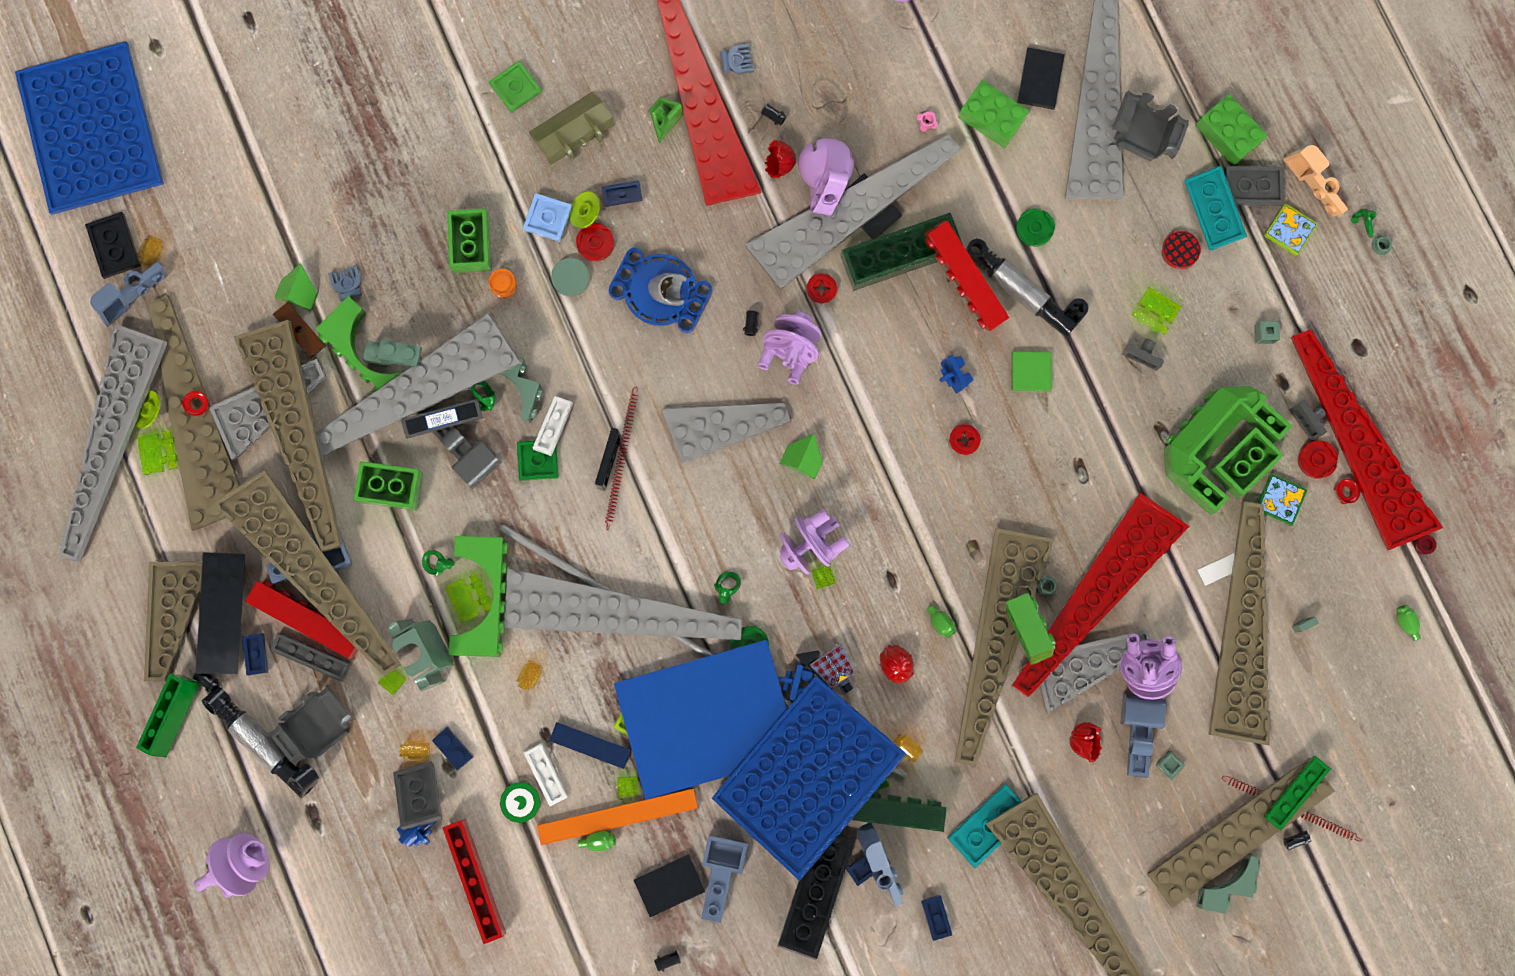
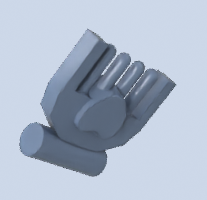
M749 44L736 45L730 48L729 53L726 50L720 52L723 72L725 74L730 73L731 70L736 74L754 72L753 64L742 65L743 63L752 62V59L744 60V58L751 57V54L742 55V53L750 52V49H748L750 48Z
M357 265L353 266L356 277L352 267L349 268L352 278L349 277L347 269H344L345 276H343L341 270L339 271L340 281L337 272H334L336 283L333 274L328 273L332 287L336 292L341 293L338 294L341 302L348 296L354 298L362 295L360 288H358L361 285V277Z

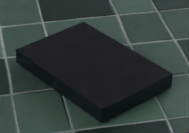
M1027 47L1017 103L1055 109L1065 54Z
M864 173L846 189L867 179L868 176ZM891 204L861 228L874 241L900 219L902 214Z
M123 212L85 224L101 276L104 279L141 266Z
M612 427L595 481L597 489L602 491L606 490L622 437L619 430Z
M689 854L634 879L649 917H653L705 892Z

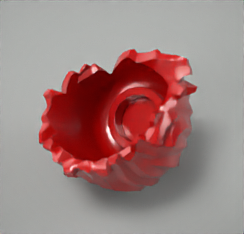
M773 140L768 147L772 154L766 158L767 162H765V165L768 167L765 171L768 172L771 178H780L793 169L796 164V154L790 145L782 141Z
M888 645V648L886 647L880 653L879 665L881 671L892 683L906 682L914 675L912 655L904 650V648L899 647V645Z
M1083 722L1075 726L1069 738L1070 747L1083 759L1095 762L1101 755L1100 750H1102V747L1100 746L1101 737L1099 733L1102 729L1090 722Z

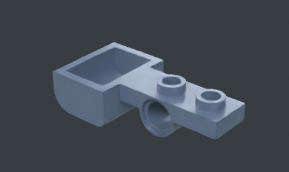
M158 262L142 274L137 271H131L125 275L124 281L127 285L119 292L112 284L108 283L91 297L90 304L100 320L108 327L130 309L129 304L137 297L146 294L152 285L161 282L166 273ZM134 281H140L137 285H131Z
M341 532L340 536L343 546L322 551L336 572L352 565ZM315 535L312 536L313 540L316 542V544H317L318 547H319V544H318V542H317V539H316ZM272 563L266 565L272 584L287 579Z
M1123 695L1121 724L1130 725L1127 776L1149 778L1150 756L1153 752L1152 728L1163 729L1165 727V699L1151 700L1136 695Z
M869 822L862 825L857 831V837L878 888L889 890L895 906L903 904L900 896L904 894L900 883L896 884L894 880L898 878L894 867L889 865L882 843L872 823Z
M708 835L702 866L712 869L701 919L721 923L731 873L742 874L748 843Z

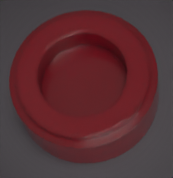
M1430 535L1420 537L1414 543L1416 551L1422 555L1433 553L1437 546L1435 539Z

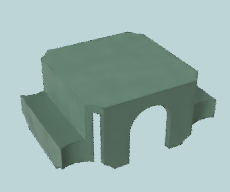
M413 619L395 621L388 625L387 628L392 639H394L392 644L394 651H398L410 643L416 644L420 648V658L404 668L407 675L413 677L430 666L434 667L414 679L419 690L431 689L445 682L440 672L452 666L453 659L449 655V651L435 624L430 620L414 623Z

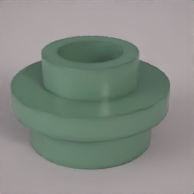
M1378 236L1372 242L1373 251L1379 255L1387 254L1392 248V242L1386 236ZM1379 243L1383 244V249L1380 248Z
M1043 577L1040 579L1037 589L1041 595L1051 596L1057 591V583L1051 577ZM1045 583L1050 585L1049 590L1044 589Z

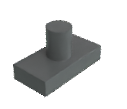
M1146 338L1141 349L1128 344L1122 352L1123 356L1155 371L1160 369L1164 363L1163 359L1151 354L1156 344L1151 339Z
M1304 400L1289 409L1311 441L1327 433V430L1319 421L1326 415L1323 408L1317 407L1312 411Z

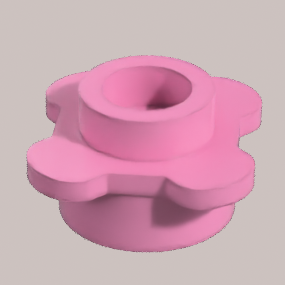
M933 111L917 116L922 132L938 127Z

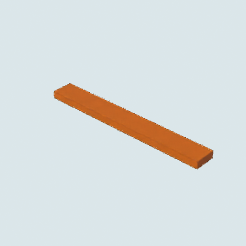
M693 788L539 824L537 829L540 843L545 845L698 809Z

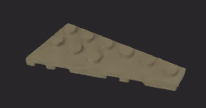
M149 562L144 681L167 680L200 595L202 562Z

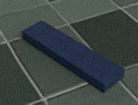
M556 722L549 740L622 769L625 768L631 752L628 748Z

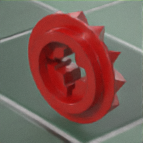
M824 273L812 276L806 288L808 297L813 302L820 304L829 303L835 298L837 293L836 281L830 275ZM821 282H823L824 288H827L822 296L820 291L816 290V288L820 287Z
M961 424L955 427L950 433L949 439L952 449L962 455L974 453L981 441L977 429L968 424ZM963 432L966 438L973 439L967 442L966 448L963 442L957 441L963 437Z

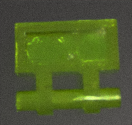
M1148 287L1138 303L1139 306L1144 308L1143 311L1140 312L1135 309L1131 315L1137 318V321L1141 324L1145 323L1152 327V330L1156 333L1160 332L1165 335L1169 328L1162 324L1164 321L1172 324L1182 306ZM1151 312L1159 318L1155 321L1147 315Z
M171 430L162 431L163 439L161 440L158 433L137 436L143 475L165 472L164 464L167 463L169 470L177 469L176 461L178 460L177 455L174 454L173 444H175L174 437L171 436ZM165 446L166 456L163 457L161 447Z
M476 573L469 576L472 582L469 585H466L465 580L461 579L445 587L460 623L479 616L477 608L480 606L483 607L485 612L491 609L489 603L491 600L489 596H486L482 587L483 582L479 580ZM475 590L479 600L473 601L470 591Z

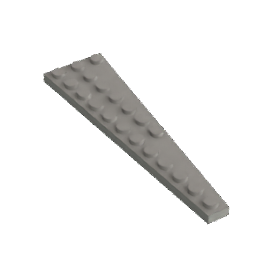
M1094 0L1065 199L1121 200L1123 198L1122 150L1114 139L1117 130H1112L1120 109L1117 0Z
M948 134L846 189L831 216L812 213L809 209L746 243L745 247L781 290L960 152L961 148Z
M487 314L420 360L418 367H410L319 430L317 437L322 457L522 363L491 315Z
M114 324L109 343V348L111 349L109 357L105 360L104 364L106 370L104 377H101L100 381L102 387L100 395L96 398L95 410L91 418L81 463H83L81 474H78L77 482L79 483L77 491L73 494L72 498L74 504L72 511L68 515L67 526L59 552L60 556L75 562H80L168 344L163 340Z
M507 568L504 628L741 640V619Z

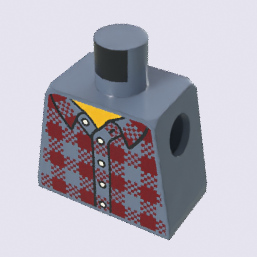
M842 644L809 665L831 689L839 685L843 693L846 694L854 688L848 678L855 674Z

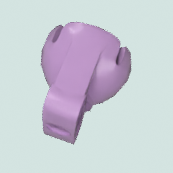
M820 139L817 140L815 146L813 143L806 145L800 153L798 170L803 181L810 187V210L812 213L831 216L846 188L848 180L851 178L854 158L849 148L839 140Z

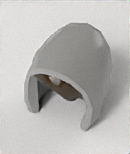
M675 273L657 275L648 284L649 294L654 300L665 305H683L684 300H680V289L682 281H686L687 278Z

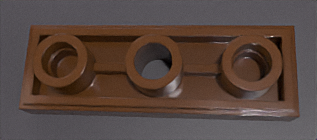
M289 302L273 313L279 322L291 321L295 341L310 358L326 347Z

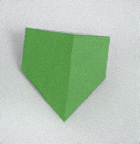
M659 97L648 110L651 114L659 143L683 116L680 103Z
M300 263L281 279L274 298L312 310L318 292Z
M814 433L788 445L779 464L815 480L823 460Z

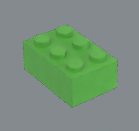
M981 80L962 107L958 118L1005 149L1025 121L1029 110Z
M1230 94L1201 117L1195 125L1232 166L1239 163L1268 136Z
M486 208L447 211L449 267L452 272L492 271L490 216Z
M1255 427L1248 431L1209 472L1235 498L1244 496L1284 454Z
M360 461L353 500L363 504L417 511L423 472L419 469Z
M1029 593L1007 601L1006 612L1030 665L1052 657L1056 643L1052 634H1047L1046 632L1047 624L1043 615H1038L1039 607L1035 598H1031Z

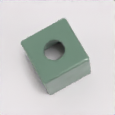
M1260 321L1254 325L1255 344H1274L1280 340L1279 321Z

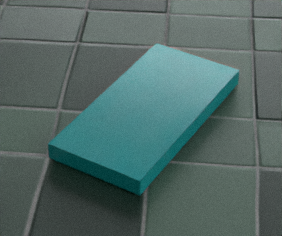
M1222 166L1184 180L1209 251L1247 238Z
M1004 784L954 830L947 839L973 868H976L1001 845L1000 841L985 823L1020 803L1021 800L1007 784Z

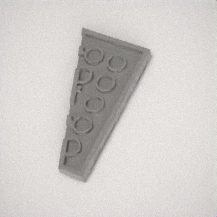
M318 359L301 366L308 394L326 378ZM254 387L209 407L230 458L233 461L271 428L267 415L262 408L259 394L256 393Z
M784 403L661 409L682 464L791 422Z
M1149 630L1130 633L1138 635L1140 638L1139 642L1151 640ZM1130 634L1077 645L1040 685L1046 714L1099 683L1112 673L1120 670L1121 657L1127 649L1126 639L1127 637L1129 638Z

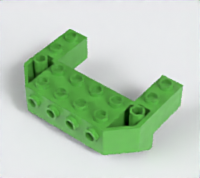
M1250 386L1221 387L1215 392L1210 391L1203 398L1204 404L1202 406L1197 405L1190 413L1193 416L1189 420L1185 419L1178 426L1180 431L1176 435L1174 433L1171 434L1165 441L1167 443L1164 447L1166 477L1210 515L1216 513L1229 497L1201 473L1206 467L1203 463L1239 422L1245 419L1251 426L1256 427L1272 444L1281 440L1292 427L1288 421L1264 401L1267 398L1265 394Z

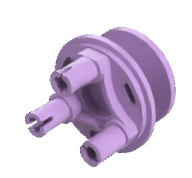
M800 311L793 315H779L774 322L776 329L769 330L764 334L763 352L758 362L759 368L768 370L773 356L776 355L783 359L782 365L786 367L788 364L787 368L791 369L787 381L791 384H799L803 370L807 368L808 364L815 362L819 357V351L813 343L820 340L821 331L813 324V318L810 315Z
M823 508L811 518L807 517L804 519L799 516L794 518L801 534L806 540L797 546L785 532L780 534L784 544L780 550V559L789 570L800 567L808 575L811 573V569L803 556L805 552L812 549L821 562L829 567L831 561L837 557L836 555L851 545L844 536L830 546L827 545L825 540L826 534L839 527L840 524L835 520L834 516L830 517Z
M1130 634L1129 638L1127 637L1126 639L1127 649L1120 661V670L1129 689L1135 695L1144 699H1160L1169 695L1174 690L1182 672V661L1175 650L1176 641L1172 636H1166L1163 638V642L1156 640L1139 642L1140 638L1138 635Z
M239 833L232 838L217 840L212 844L206 856L209 870L204 876L194 881V886L200 884L196 890L202 892L211 885H218L226 898H230L233 895L244 896L250 893L255 888L257 882L267 875L269 870V858L264 844L247 833Z

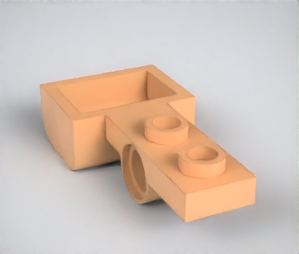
M1314 145L1307 146L1288 154L1283 159L1299 181L1305 180L1314 191V196L1321 200L1329 214L1334 217L1348 210L1336 194L1340 187L1338 180L1332 177L1324 179L1320 174L1329 166V161L1318 147Z

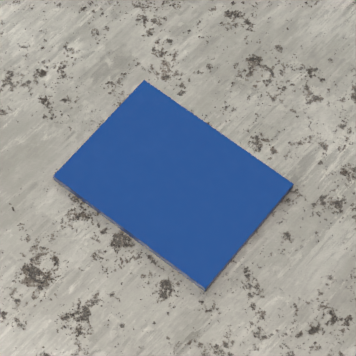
M127 42L15 71L50 214L61 213L164 184Z
M767 640L614 683L645 799L730 776L787 710Z
M815 676L711 799L793 876L801 880L907 754L821 679Z

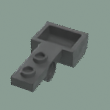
M454 426L433 432L458 459L452 466V469L471 489H474L501 464L481 441L473 447Z

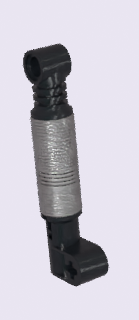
M976 238L968 244L966 251L975 263L978 264L979 262L980 267L983 265L984 270L988 269L986 271L988 277L1013 296L1014 299L1018 300L1033 315L1043 318L1065 338L1087 314L1089 307L1085 300L1080 298L1074 299L1062 310L1052 301V297L1035 285L1019 269L1017 270L1005 258H996V254L992 255L993 251L989 252V248L983 240ZM972 247H977V248H979L980 253H979V254L973 253V251H972L971 248H972ZM1078 307L1079 311L1072 318L1070 314Z
M217 687L202 699L204 707L211 714L218 715V718L225 722L228 732L245 749L250 751L269 772L276 774L301 799L315 787L319 779L316 771L308 764H304L299 768L290 762L271 738V735L250 714L234 706L235 704L231 702L230 696L224 689Z

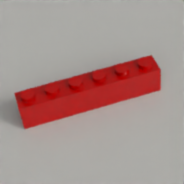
M943 220L924 233L927 246L930 249L933 248L937 254L935 256L936 260L941 266L944 264L947 269L945 272L947 277L951 281H955L958 286L956 288L957 292L968 301L966 304L972 314L975 312L979 318L977 319L979 326L982 329L992 331L1010 317L948 221Z
M264 580V582L256 581L245 600L246 603L349 659H354L358 650L317 608L315 610L309 608L310 604L302 599L294 600L291 598L293 594L283 589L281 592L274 589L276 585L267 580Z
M466 818L442 827L483 944L503 937L506 931Z

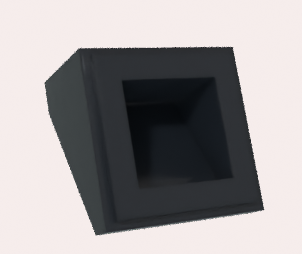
M817 650L796 654L795 656L804 666H807L820 652Z

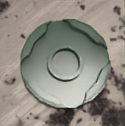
M567 258L556 263L552 269L551 279L554 288L563 296H578L588 287L590 276L588 268L583 262L578 259Z

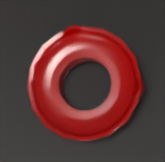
M191 391L184 396L182 406L189 415L200 416L207 411L209 401L201 391ZM194 398H199L202 402L199 409H193L191 406V401Z
M1343 479L1334 486L1341 504L1354 503L1360 497L1359 486L1351 479ZM1343 487H1347L1350 490L1349 497L1343 494Z

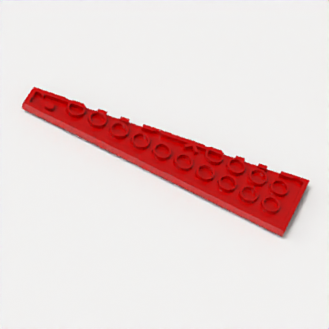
M1310 329L1291 337L1387 551L1442 529V525L1430 507L1426 506L1422 500V495L1419 491H1416L1411 483L1412 480L1408 474L1404 473L1400 467V462L1393 455L1392 450L1364 408H1361L1356 401L1354 393L1350 392L1344 383L1345 380L1342 375H1339L1334 368V363L1327 356L1326 351Z

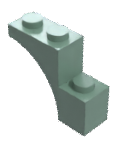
M382 339L381 343L367 340L363 360L368 364L387 367L389 364L418 367L422 347Z
M518 357L522 364L500 375L508 378L517 386L522 399L521 419L524 422L531 423V420L535 419L538 408H536L538 400L542 399L544 390L541 389L540 383L521 378V375L524 376L526 373L527 365L523 358Z
M1247 854L1239 870L1230 880L1218 886L1200 888L1196 907L1226 914L1227 909L1230 907L1229 894L1253 898V894L1257 891V882L1255 880L1256 873L1260 870L1259 857Z

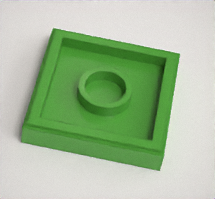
M517 61L489 81L490 86L511 113L542 92L520 61Z
M1013 351L1012 391L1050 392L1051 352Z

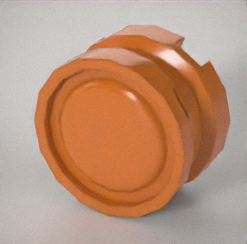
M498 269L491 273L488 284L495 296L505 299L514 295L517 290V282L511 271Z

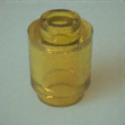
M148 235L137 254V257L140 258L139 261L148 266H151V263L155 264L163 249V241Z
M528 660L516 679L519 682L518 687L529 691L530 688L534 690L542 674L541 670L543 667Z
M906 733L903 736L899 734L893 741L907 754L904 757L907 761L911 760L914 763L923 752L920 748L921 745Z
M405 740L404 744L400 745V757H403L404 761H424V759H429L430 743L420 740Z

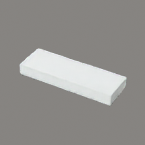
M554 396L534 443L533 450L552 456L573 407V402Z
M541 743L523 752L549 806L567 798L568 795L543 744Z

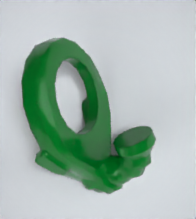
M1361 209L1352 216L1351 222L1357 223L1360 220L1359 217H1363L1367 235L1372 238L1374 237L1371 221L1376 217V212Z
M485 381L473 385L471 390L474 396L482 402L479 404L481 411H491L494 408L495 391H492ZM475 385H480L484 388L486 392L485 397L477 393Z
M429 550L422 557L424 570L435 576L441 575L444 570L450 569L455 565L451 558L446 560L436 550ZM430 555H435L438 558L435 570L429 565Z
M725 572L717 578L714 586L719 594V601L721 603L727 604L730 602V596L739 590L741 579L738 574ZM733 578L736 580V585L731 589L721 586L723 580Z

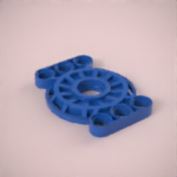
M631 248L625 254L609 286V294L614 300L625 298L630 311L644 323L653 326H666L678 322V328L681 332L690 333L695 329L711 297L712 286L707 281L696 283L691 269L677 257L668 254H654L643 258V253L640 249ZM632 253L640 255V259L637 262H632L629 259ZM655 258H665L664 261H652ZM669 259L678 262L680 265L677 266L676 264L669 262ZM683 268L689 272L690 278H687ZM624 269H628L632 274L630 278L624 279L621 277V272ZM664 273L681 274L687 279L682 281L680 289V300H684V304L671 306L654 300L648 290L650 280ZM616 286H620L623 289V293L619 296L612 293V289ZM700 286H707L709 292L706 295H701L698 292ZM693 302L699 303L701 306L700 310L697 312L691 311L689 308L690 304ZM630 303H634L635 307H636L637 310H638L637 313H636V311L632 308V306H631ZM641 315H644L647 318L652 319V321L643 318ZM684 319H689L692 322V326L684 329L681 326V322ZM657 320H660V321L669 320V321H666V322H656Z

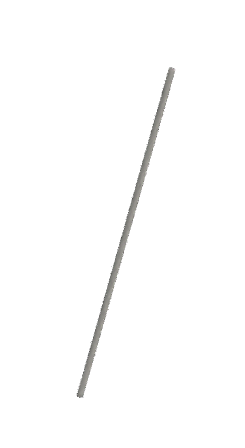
M505 524L502 525L501 532L580 581L595 588L610 590ZM671 636L704 657L714 655V653L688 637ZM783 696L786 708H789L793 702ZM897 766L892 771V773L902 779L907 775L906 771Z

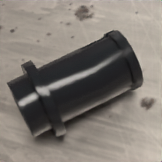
M766 104L761 111V114L774 121L775 125L781 126L786 119L783 111L779 112L769 104Z
M746 311V323L743 331L747 336H756L758 332L757 319L759 313L757 311Z
M194 674L193 679L204 686L207 692H212L220 685L217 678H212L208 674Z
M1300 830L1298 834L1283 838V842L1287 850L1290 851L1302 845L1308 846L1311 838L1307 831Z
M677 950L663 957L657 956L658 959L654 960L658 972L661 970L664 972V969L681 963Z

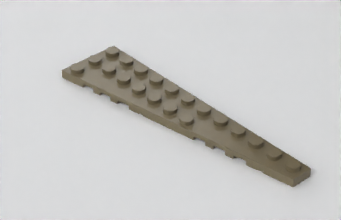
M999 528L995 529L955 762L976 766L985 735L996 708V703L1001 694L1004 680L1008 674L1019 642V638L1006 612V602L1026 593H1029L1031 598L1035 596L1036 588L1041 579L1042 571L1054 539Z

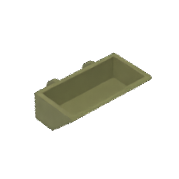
M591 92L529 131V134L550 165L566 155L571 161L574 160L572 152L581 146H587L586 143L595 137L601 143L603 141L601 133L614 126V121L604 103Z

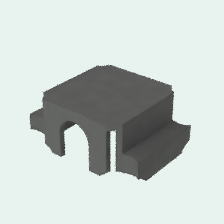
M1127 91L1112 127V130H1117L1114 137L1116 144L1150 162L1163 154L1168 155L1171 159L1176 157L1187 131L1189 120H1184L1178 114L1168 121V118L1178 111L1175 106L1170 104L1163 110H1156L1147 104L1154 99L1153 95L1149 93L1135 95Z
M328 685L321 692L306 694L301 698L304 701L292 711H285L280 715L279 721H285V723H278L275 730L269 732L271 738L296 767L304 759H318L350 733L349 722L356 720Z

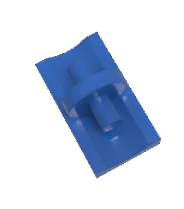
M951 355L940 363L943 368L941 369L943 377L939 380L941 383L946 381L949 387L952 386L955 394L964 390L973 381L969 372L962 374L960 370L965 365L962 356L954 357Z
M799 664L796 667L794 679H791L793 671L789 670L786 671L785 677L779 676V681L784 682L783 690L788 691L789 684H792L789 699L794 701L804 690V688L799 687L800 680L811 682L813 671L803 668V665Z
M437 821L402 830L399 826L397 828L400 835L398 840L401 844H406L408 847H411L413 844L418 846L421 842L428 845L430 843L428 836L432 833L430 828Z

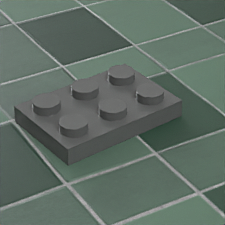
M1226 166L1224 168V174L1236 205L1282 206L1285 203L1283 167Z
M432 761L393 772L400 827L402 830L442 819L435 766Z

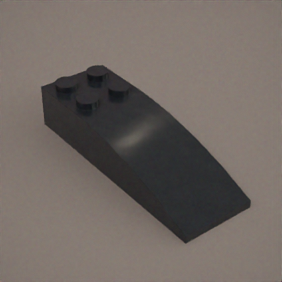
M203 552L195 674H237L245 554Z
M838 835L804 877L798 880L777 947L813 960L818 958L855 840Z

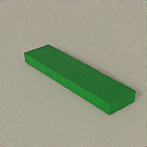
M1313 755L1263 817L1281 831L1329 773L1331 768L1316 755Z

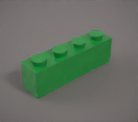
M169 673L136 746L137 749L150 756L167 757L200 683L183 675Z

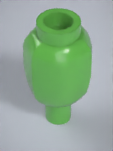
M933 605L927 609L931 615V624L940 636H945L948 639L956 633L954 629L955 623L948 614L943 611H937Z
M1408 605L1398 607L1396 609L1398 612L1396 617L1399 625L1404 632L1411 635L1413 641L1419 640L1421 638L1418 633L1420 622L1415 611L1409 608Z
M607 831L591 833L586 839L578 840L579 848L587 847L591 851H605L616 845L615 834H610Z

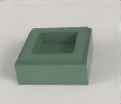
M1309 617L1294 624L1292 627L1295 633L1303 632L1319 624L1316 617Z
M1171 751L1156 764L1170 780L1185 766Z

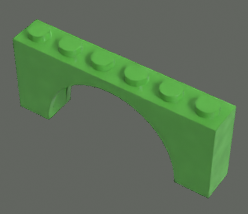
M348 296L316 328L320 333L318 337L325 344L330 342L334 346L331 350L339 357L343 355L348 359L345 363L353 370L357 368L361 372L359 376L367 384L371 381L375 385L373 389L377 391L406 370L398 373L383 374L369 370L361 363L355 349V334L366 312Z
M455 536L454 556L472 560L485 570L492 583L493 602L488 615L476 628L463 634L450 635L449 655L500 657V653H503V641H500L501 633H504V621H501L502 613H505V601H502L503 593H506V582H503L504 574H507V562H504L505 554H508V542H505L506 539L503 537Z

